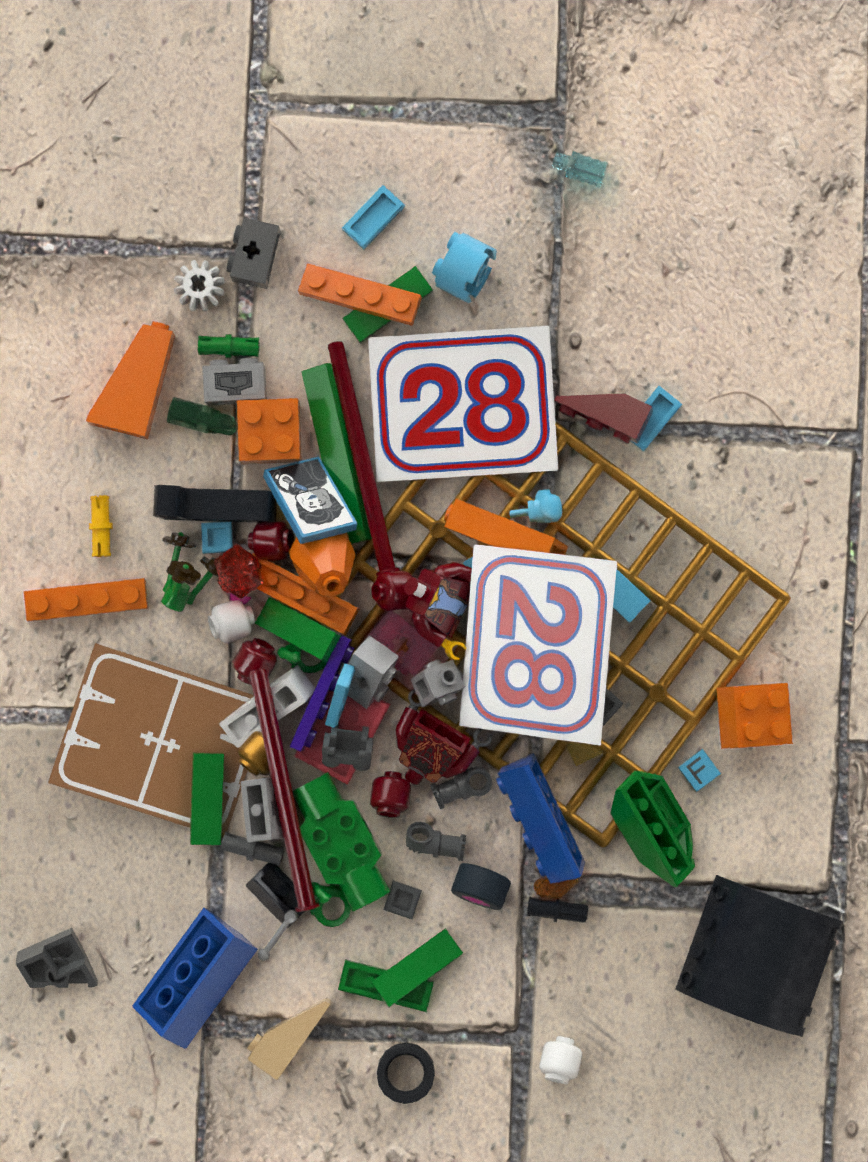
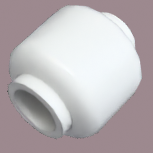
M235 600L214 606L211 615L208 616V623L215 639L219 638L224 643H230L250 635L251 624L255 623V617L250 606L245 607L241 601Z
M557 1036L556 1041L546 1042L539 1065L541 1072L545 1074V1079L556 1083L568 1084L569 1080L577 1078L582 1051L574 1046L573 1039Z

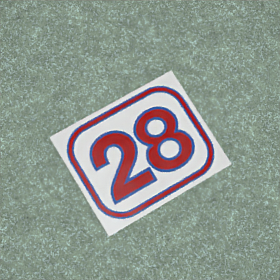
M549 326L368 338L377 482L558 471Z
M474 544L463 672L465 688L462 689L459 726L601 746L617 561Z

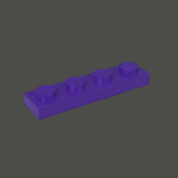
M341 635L327 661L289 747L300 752L304 750L305 746L311 747L317 734L313 727L317 718L323 720L330 704L325 701L329 692H334L340 676L338 671L342 663H349L355 648L350 646L351 639Z

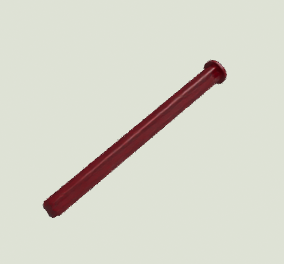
M342 341L332 342L328 344V350L379 567V572L376 573V576L385 571H400V568H395L344 344Z
M265 668L250 671V679L298 903L295 910L296 912L315 909L320 905L319 902H315L268 673Z

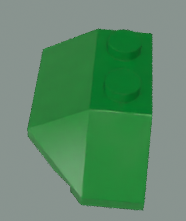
M634 771L616 789L610 814L637 860L671 886L678 887L695 868V861L692 859L693 841L691 824L663 776L643 771Z

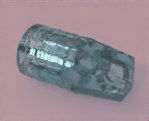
M574 151L571 156L556 152L552 166L565 171V177L580 180V182H586L601 188L608 162H602L589 156L586 157L584 154Z

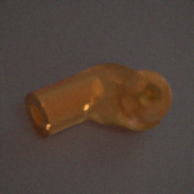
M539 878L534 882L533 887L538 896L557 899L563 897L580 880L576 878L550 884L548 878Z

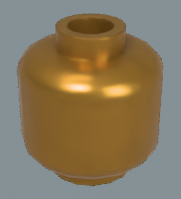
M258 731L253 732L239 748L238 754L241 759L238 762L256 777L259 774L268 775L270 770L262 733Z

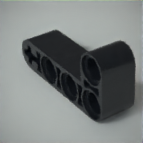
M154 485L153 516L159 519L250 523L276 522L277 501L271 491L196 489L175 485Z

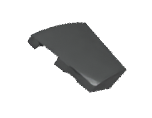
M72 928L17 952L16 966L30 988H44L48 985L68 988V985L71 983H88V987L98 985V980L90 961Z

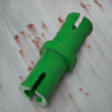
M226 334L225 337L198 336V355H224L225 358H232V356L259 357V337L240 338L233 337L232 334Z

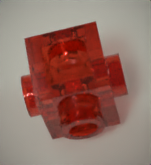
M235 544L214 560L219 577L217 579L219 586L224 592L232 593L239 599L244 598L264 583L260 572L262 567L259 560L238 544Z

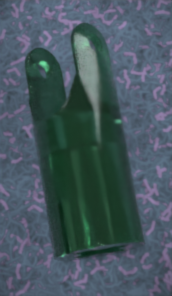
M173 397L167 415V423L203 433H220L230 436L236 432V420L234 417L223 414L210 406Z

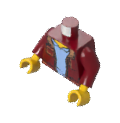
M457 562L439 565L434 570L425 568L421 571L418 579L414 577L408 579L404 586L405 593L409 595L405 605L413 613L411 619L418 635L437 648L443 647L449 658L460 660V658L453 655L452 649L455 645H458L461 649L466 650V646L459 641H449L446 637L452 638L469 603L472 568Z

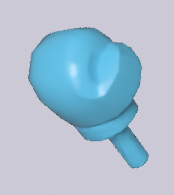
M543 489L537 492L534 501H528V508L510 510L509 514L510 518L529 516L530 522L553 523L562 517V504L559 496L551 494L549 489Z

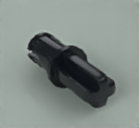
M529 897L527 916L554 919V922H557L558 919L584 923L588 917V906L562 902L560 898H556V901Z

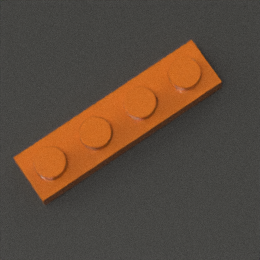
M308 263L298 288L300 295L410 326L414 324L422 300L421 295Z
M252 553L239 580L345 636L360 608L337 596L328 597L319 594L303 581L301 577L268 560L257 559L254 553Z
M145 578L24 591L26 620L28 622L148 609Z

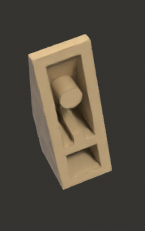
M325 998L271 1027L263 1036L257 1033L247 1047L251 1051L247 1060L278 1080L332 1001Z

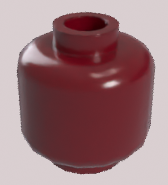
M282 521L259 522L255 525L253 532H250L248 535V548L253 550L257 559L268 561L284 560L287 558L295 541L293 530L288 529V526Z
M407 571L381 572L371 588L372 597L378 606L385 611L406 610L405 603L409 595L405 593L404 586L407 580L412 578V575Z
M259 638L243 642L233 660V668L238 673L237 678L246 684L252 685L250 671L265 668L269 677L277 663V655L274 653L275 648L270 643Z
M385 771L384 776L376 777L372 782L370 805L376 810V814L388 818L400 817V814L409 808L411 784L402 778V773L395 771Z

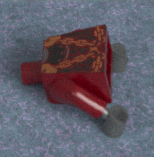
M415 689L411 690L408 695L410 705L405 707L395 729L397 748L401 751L399 761L408 768L405 773V779L413 785H419L424 778L432 783H436L441 777L450 778L465 772L479 755V748L488 746L491 743L492 735L490 734L485 742H479L477 735L483 729L477 728L473 733L474 741L472 744H468L471 738L423 709L418 713L417 709L422 705L421 703L414 702L413 695L416 691Z

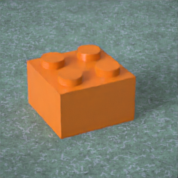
M298 398L237 400L239 462L242 465L302 461L300 402Z
M788 683L717 688L721 749L793 744Z

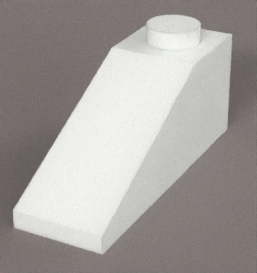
M298 665L270 684L277 720H280L305 703L315 690V687ZM254 697L219 723L237 748L253 732H261Z

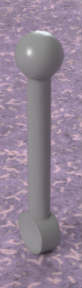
M289 910L285 914V921L265 949H261L258 952L260 960L265 961L269 959V952L288 925L297 920L298 915L294 910Z

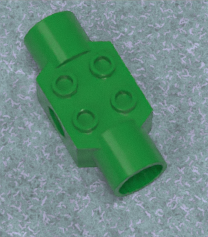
M329 772L293 790L294 800L305 819L300 826L301 835L327 884H339L352 911H356L388 894L390 889L376 865L382 852L355 800L342 799Z

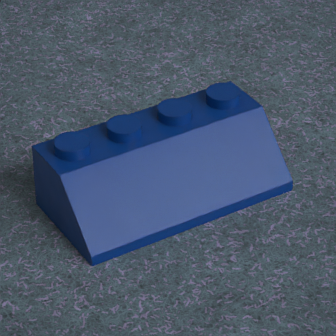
M532 753L501 767L498 772L499 777L496 779L502 794H508L512 805L509 807L516 822L521 821L525 832L522 833L524 841L529 850L534 848L538 860L535 862L541 876H547L550 884L581 877L585 860L535 754Z
M203 907L132 1007L162 1038L186 1049L258 949L241 933Z

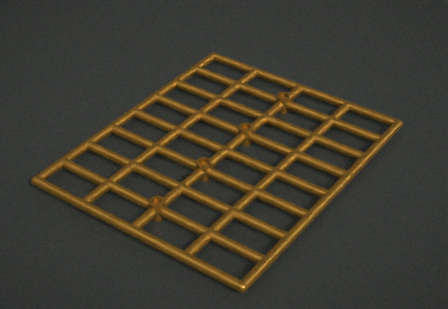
M555 421L557 456L567 444L593 463V465L562 505V517L560 520L547 523L548 525L542 533L554 537L559 532L584 551L581 557L617 561L603 551L602 548L639 498L666 518L629 569L617 561V570L656 604L657 607L620 657L609 649L608 664L612 668L607 673L606 688L610 691L623 674L646 691L648 696L611 745L601 739V746L590 744L601 752L603 756L566 806L556 799L566 822L598 846L605 848L620 830L614 819L611 820L601 833L576 814V811L613 762L630 775L634 771L646 772L622 754L621 751L658 702L685 720L649 771L646 772L661 775L717 700V688L726 687L788 605L791 597L782 588ZM546 471L530 472L519 488L501 474L471 476L451 504H454L455 499L467 502L484 478H486L512 497L499 514V516L510 520V510H518L521 505L528 508V501L535 500L529 494ZM605 472L628 489L629 493L591 542L565 521L600 474ZM427 479L411 480L384 517L387 533L403 511L430 531L401 569V571H407L411 575L414 574L439 539H442L466 557L465 560L473 557V547L444 527L446 523L444 517L447 509L439 520H435L411 502ZM678 526L703 546L664 596L638 576L674 527ZM372 539L367 540L355 555L347 586L358 572L375 583L378 571L366 563L374 551ZM714 553L736 569L739 574L704 621L700 623L677 606L675 602L710 555ZM748 580H750L776 600L740 649L736 650L711 630ZM377 603L350 638L352 640L350 646L355 648L354 652L385 612ZM668 613L694 634L660 680L654 683L632 667L630 663ZM309 617V619H311V620H313V621H315V622L321 624L322 626H324V625H323L322 623H320L319 621H317V620H315V619ZM415 628L395 653L399 656L394 666L397 671L422 639ZM455 630L452 638L447 636L449 640L462 642L466 646V635L464 636L459 631ZM705 641L731 661L696 708L691 711L667 693V689L702 642ZM458 645L453 651V655L460 658V660L447 659V661L453 660L456 668L465 657V650L461 649ZM393 678L386 686L410 704L408 695L411 690ZM414 694V695H413V700H414V702H415V703H420V700H419L417 694ZM431 705L418 707L417 710L419 712L423 709L471 738L468 744H472L474 741L473 736L466 732L469 727L459 726L460 719L455 724ZM506 732L493 751L486 746L480 747L478 756L499 771L501 767L509 764L502 758L520 734ZM556 741L539 764L545 777L572 741Z

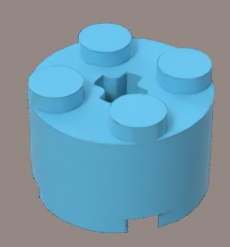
M454 232L448 241L447 248L449 250L445 258L438 259L432 274L436 276V287L469 304L472 302L470 295L476 298L483 288L492 270L487 264L490 258L496 259L497 250L466 233L458 234Z

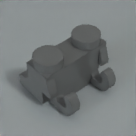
M339 723L337 727H332L331 733H325L322 763L327 767L348 764L353 765L359 771L370 769L374 738L368 737L369 727L363 726L362 731L339 729Z

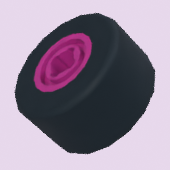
M462 863L459 866L451 892L457 897L478 906L501 910L511 881L505 876L487 868Z

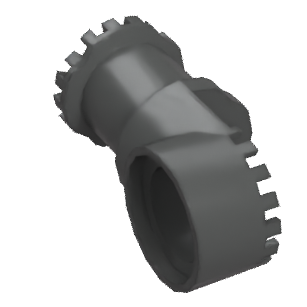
M475 766L455 775L453 779L438 785L433 783L430 786L441 810L445 808V804L463 798L465 800L472 796L487 794L492 787V778L486 769ZM479 773L486 777L487 781L483 788L474 789L470 786L469 781L474 774Z
M415 822L408 827L406 846L409 847L410 851L413 850L414 853L418 851V854H433L435 858L439 855L456 857L458 861H463L464 850L461 849H465L462 845H465L466 835L461 834L460 837L444 835L441 831L433 830L429 824L424 822ZM422 833L428 839L417 841L413 839L412 835Z

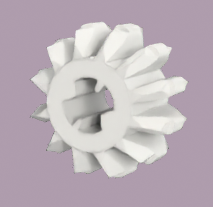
M192 260V270L189 271L184 265L180 268L185 277L175 276V282L181 285L174 288V292L177 295H182L179 300L182 305L190 301L191 311L197 309L198 303H200L203 311H207L208 306L206 302L210 300L214 306H217L219 303L214 295L224 296V290L217 286L223 285L225 280L223 277H216L220 272L217 266L209 270V262L204 260L201 268H199L196 260ZM197 280L202 283V280H205V289L201 292L199 289H197V292L194 291V282Z

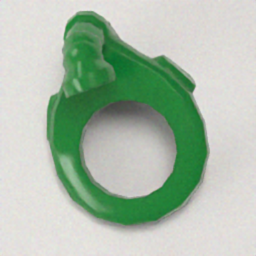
M291 643L277 651L278 656L281 659H286L292 668L298 665L304 673H316L327 664L321 660L320 663L314 666L305 665L301 660L302 649Z
M311 882L315 902H319L320 905L315 909L309 910L311 915H314L318 922L327 927H336L344 923L350 916L351 907L341 888L334 884L325 886L317 882ZM331 897H338L344 903L343 914L335 920L326 919L322 913L323 904L328 902Z

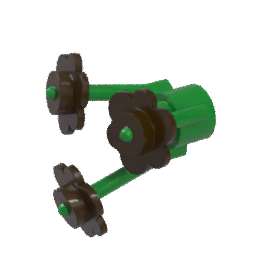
M182 532L172 533L171 537L165 536L162 541L175 545L170 566L166 570L168 577L163 588L165 593L161 602L167 608L178 612L183 611L186 604H193L198 593L213 575L223 581L229 578L224 572L226 567L222 564V561L214 557L208 559L204 556L200 560L208 570L201 580V574L190 563L179 562L181 547L195 548L197 545L196 543L189 542L190 537ZM200 580L195 588L189 592V585H194L196 581Z

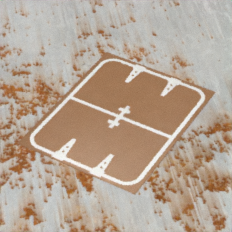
M95 643L48 783L190 828L193 752L224 753L221 838H223L225 832L228 831L241 792V781L245 780L247 770L238 762L241 759L238 754L241 746L238 748L235 746L219 723L249 701L254 695Z

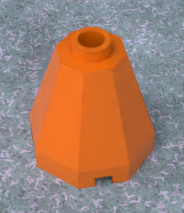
M347 532L300 544L296 537L289 551L290 558L299 577L315 591L328 597L343 593L349 582L356 555Z

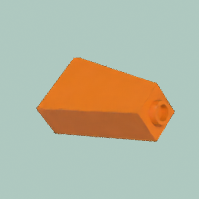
M152 321L151 326L146 324L141 326L86 418L88 424L148 440L175 340V334L173 331H169L170 326Z
M455 499L454 504H451L445 513L444 520L446 523L444 527L487 546L565 555L568 549L566 544L552 536L459 499Z

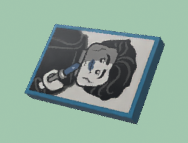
M320 457L264 470L263 478L300 544L356 530L357 522Z

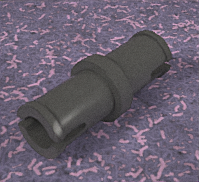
M225 832L221 844V851L246 856V860L249 861L257 859L276 864V866H280L285 847L260 841L247 842V838L230 834L229 832Z

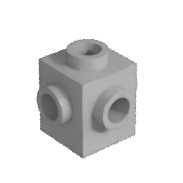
M440 659L432 661L423 666V671L410 679L422 707L438 701L440 706L456 700V693L465 688L462 673L456 668L453 660L441 663Z

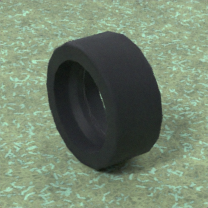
M407 1042L395 1044L387 1049L380 1058L377 1068L378 1085L384 1095L392 1101L403 1104L417 1102L425 1097L433 1086L435 1076L433 1060L428 1052L419 1045ZM398 1056H413L423 1066V1080L413 1090H398L392 1086L388 1079L389 1065Z

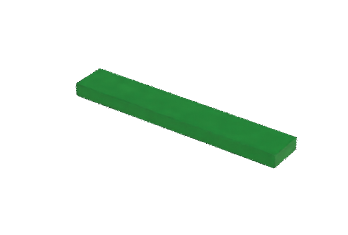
M325 363L303 370L301 373L322 463L357 522L356 530L347 532L352 545L370 540L372 537L332 364Z

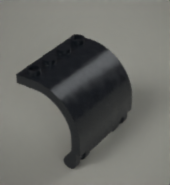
M716 875L675 990L746 1020L791 1035L803 1037L806 1029L803 1027L806 1017H810L813 1010L811 1005L830 951L834 950L836 945L834 938L837 930H841L844 921L806 909Z

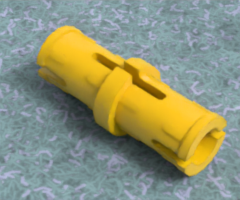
M99 495V497L90 496L92 523H89V530H92V557L111 556L110 530L113 529V523H110L109 520L110 496Z

